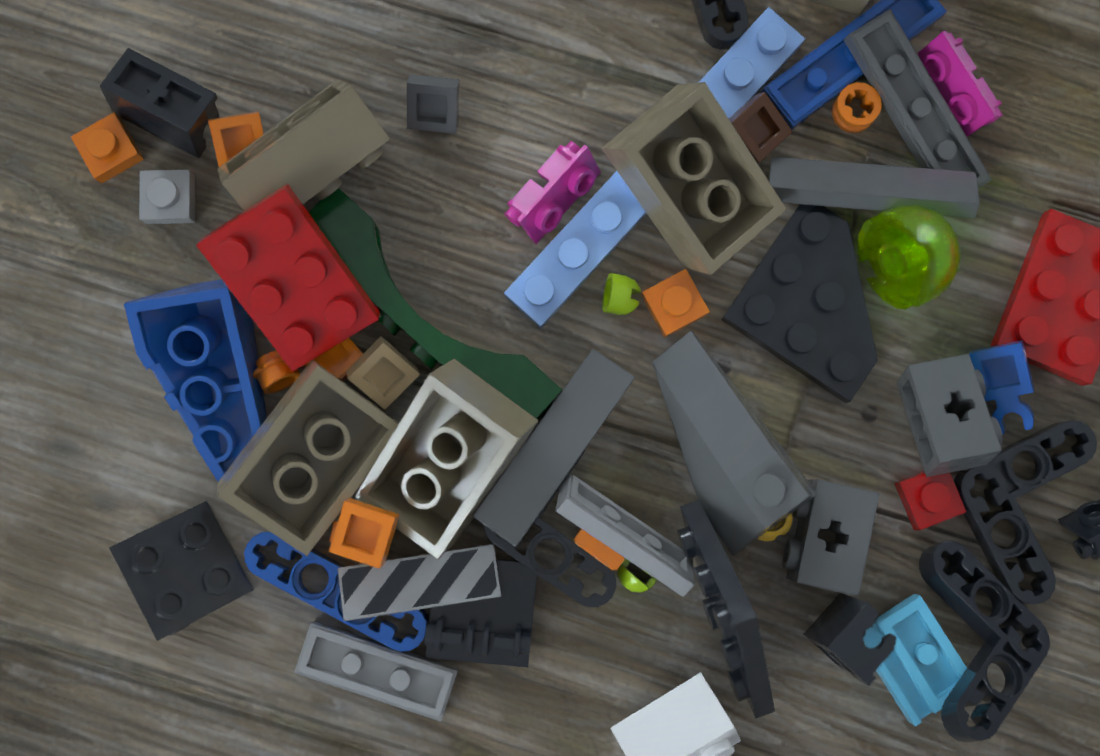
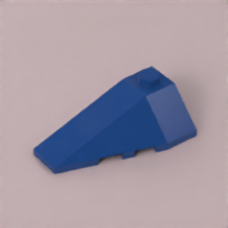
M222 279L190 284L124 303L137 356L146 370L150 368L166 392L165 400L172 411L177 410L193 435V444L217 481L221 479L267 419L263 390L258 380L253 377V372L257 369L255 362L258 360L252 318Z

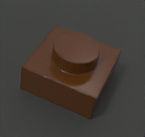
M765 92L754 95L729 118L757 163H760L792 133V130Z

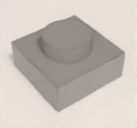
M191 170L140 171L139 220L145 224L195 223V174Z

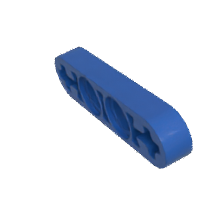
M270 531L261 532L253 536L247 543L244 552L245 563L248 569L259 578L391 649L401 652L410 651L419 646L424 640L429 620L423 609L389 614L397 619H401L407 613L415 617L412 626L418 630L417 636L408 634L403 640L395 636L398 627L385 619L381 622L380 629L372 625V622L377 617L344 621L338 568L346 567L345 565L315 549H312L306 556ZM274 541L277 542L279 545L276 553L289 561L295 559L296 552L302 554V558L293 566L289 580L283 577V574L290 569L289 567L278 562L270 563L267 567L262 564L265 556L259 552L260 546H268ZM312 563L322 565L329 577L327 587L319 593L308 591L302 583V572L307 565Z

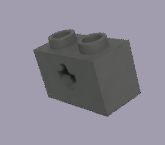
M969 354L908 365L896 384L926 477L987 465L1002 451L1003 436L997 419L990 417L984 399L986 385L983 375L978 369H974Z
M820 479L808 480L818 494L793 512V517L798 518L795 538L789 537L787 539L782 557V567L788 569L786 579L859 597L880 493ZM819 529H828L831 532H835V541L826 542L818 539Z

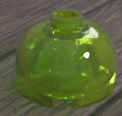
M909 205L887 209L865 221L858 235L859 260L863 262L868 259L877 276L866 278L869 285L884 302L896 309L905 310L912 306L919 307L937 298L948 290L960 270L961 251L958 237L952 226L938 212L930 208Z

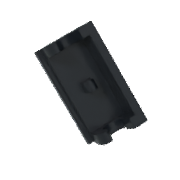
M130 48L126 49L100 84V88L112 112L197 158L206 149L203 132L207 124L209 125L208 119L220 118L215 101L218 99L215 92Z
M842 593L832 601L804 633L841 670L868 686L876 679L873 673L892 653L896 645V636L889 633L882 638L881 643L877 647L868 648L864 644L863 637L866 634V630L873 626L879 612L868 602Z

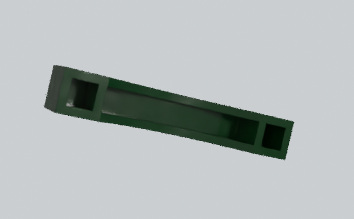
M338 188L332 194L320 200L309 211L311 217L371 301L378 307L380 315L377 321L394 336L401 329L410 336L415 343L409 350L431 370L437 363L443 366L455 359L537 420L555 402L562 389L525 355L500 354L470 347L441 333L422 319L404 300L392 280L383 255L378 226L343 191Z

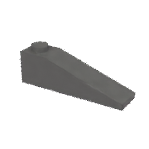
M693 331L688 332L652 361L697 498L700 500L714 530L733 556L818 494Z

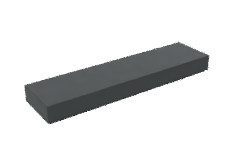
M891 9L843 39L869 84L879 93L884 109L920 168L976 172L978 189L992 180Z
M771 156L769 182L782 203L975 218L980 204L976 172Z
M592 349L473 517L516 548L635 377L595 349Z

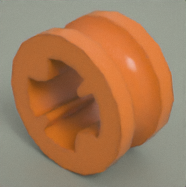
M855 82L847 85L835 99L832 106V117L835 124L848 133L864 131L879 116L882 109V100L873 86ZM853 98L861 100L860 108L868 110V113L864 111L859 118L852 116V108L846 106L845 103L849 105Z

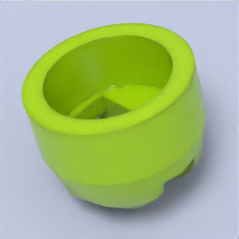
M610 273L603 291V312L616 315H627L633 312L640 302L631 299V294H640L641 288L634 279L626 275Z
M625 558L617 569V575L621 584L629 591L636 593L651 589L657 582V579L651 576L645 584L642 583L626 568L630 561Z

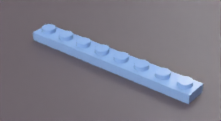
M768 7L699 82L706 83L729 119L754 95L758 94L801 47L805 38ZM617 171L504 292V296L540 329L647 214Z

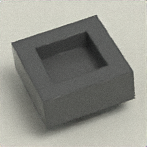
M410 74L407 81V129L456 134L459 123L460 79Z

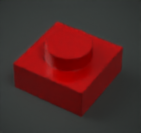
M923 471L894 483L913 530L920 531L967 512L951 473L926 477Z

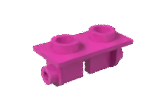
M945 30L917 54L966 137H968L981 127L987 126L1003 116L998 108L1002 105V102L995 98L983 77L976 80L972 72L977 67L963 47L961 37L955 39L951 32L947 33Z
M572 141L566 146L559 145L556 151L537 171L539 176L548 183L541 187L530 179L512 200L507 203L509 209L504 214L505 217L516 227L522 226L534 244H537L546 233L553 231L558 226L563 214L579 196L585 195L592 188L595 179L601 173L589 148L585 144L582 148Z

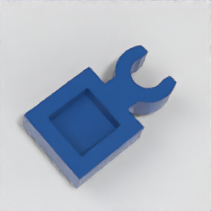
M1023 340L970 351L968 354L973 367L981 372L985 381V402L996 401L997 408L992 417H995L999 422L1002 434L1006 431L1003 416L1010 412H1015L1022 417L1025 430L1032 429L1034 424L1033 410L1027 403L1021 401L1020 395L1033 393L1035 390Z

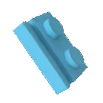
M913 594L877 617L873 626L866 630L863 641L868 648H874L881 643L885 635L891 633L896 636L894 650L877 668L876 672L908 722L916 727L922 723L921 719L932 712L937 713L941 710L945 699L967 667L922 597Z

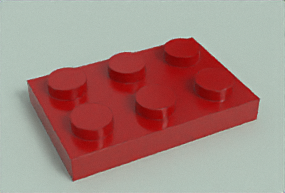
M288 183L207 234L196 244L197 248L292 372L379 320V310Z
M1049 209L1042 213L990 347L1023 340L1029 364L1081 386L1092 384L1100 364V228L1054 209Z

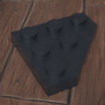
M799 204L721 320L844 403L851 402L878 361L849 223L824 206Z
M700 500L680 506L685 527L677 530V534L686 558L688 560L695 558L697 567H694L695 575L704 597L707 598L702 600L703 608L712 630L719 628L723 637L720 640V644L730 668L727 674L738 702L747 699L755 718L775 712L757 616Z

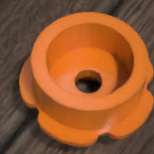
M276 350L260 357L255 362L257 369L253 372V377L258 380L265 394L276 393L290 387L300 375L298 369L292 372Z

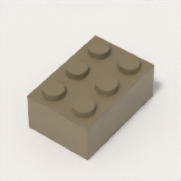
M337 79L217 168L221 183L244 211L287 183L301 203L304 204L313 196L319 201L332 194L343 183L339 177L356 165L358 169H363L376 161L384 152L381 145L390 138L354 88Z
M705 82L678 84L601 148L684 268L711 275L787 210Z
M453 359L428 375L354 497L361 502L400 514L396 528L435 558L439 559L463 535L473 520V515L503 475L539 420Z
M311 360L218 481V497L307 556L340 513L344 501L351 498L365 480L399 423L320 364Z

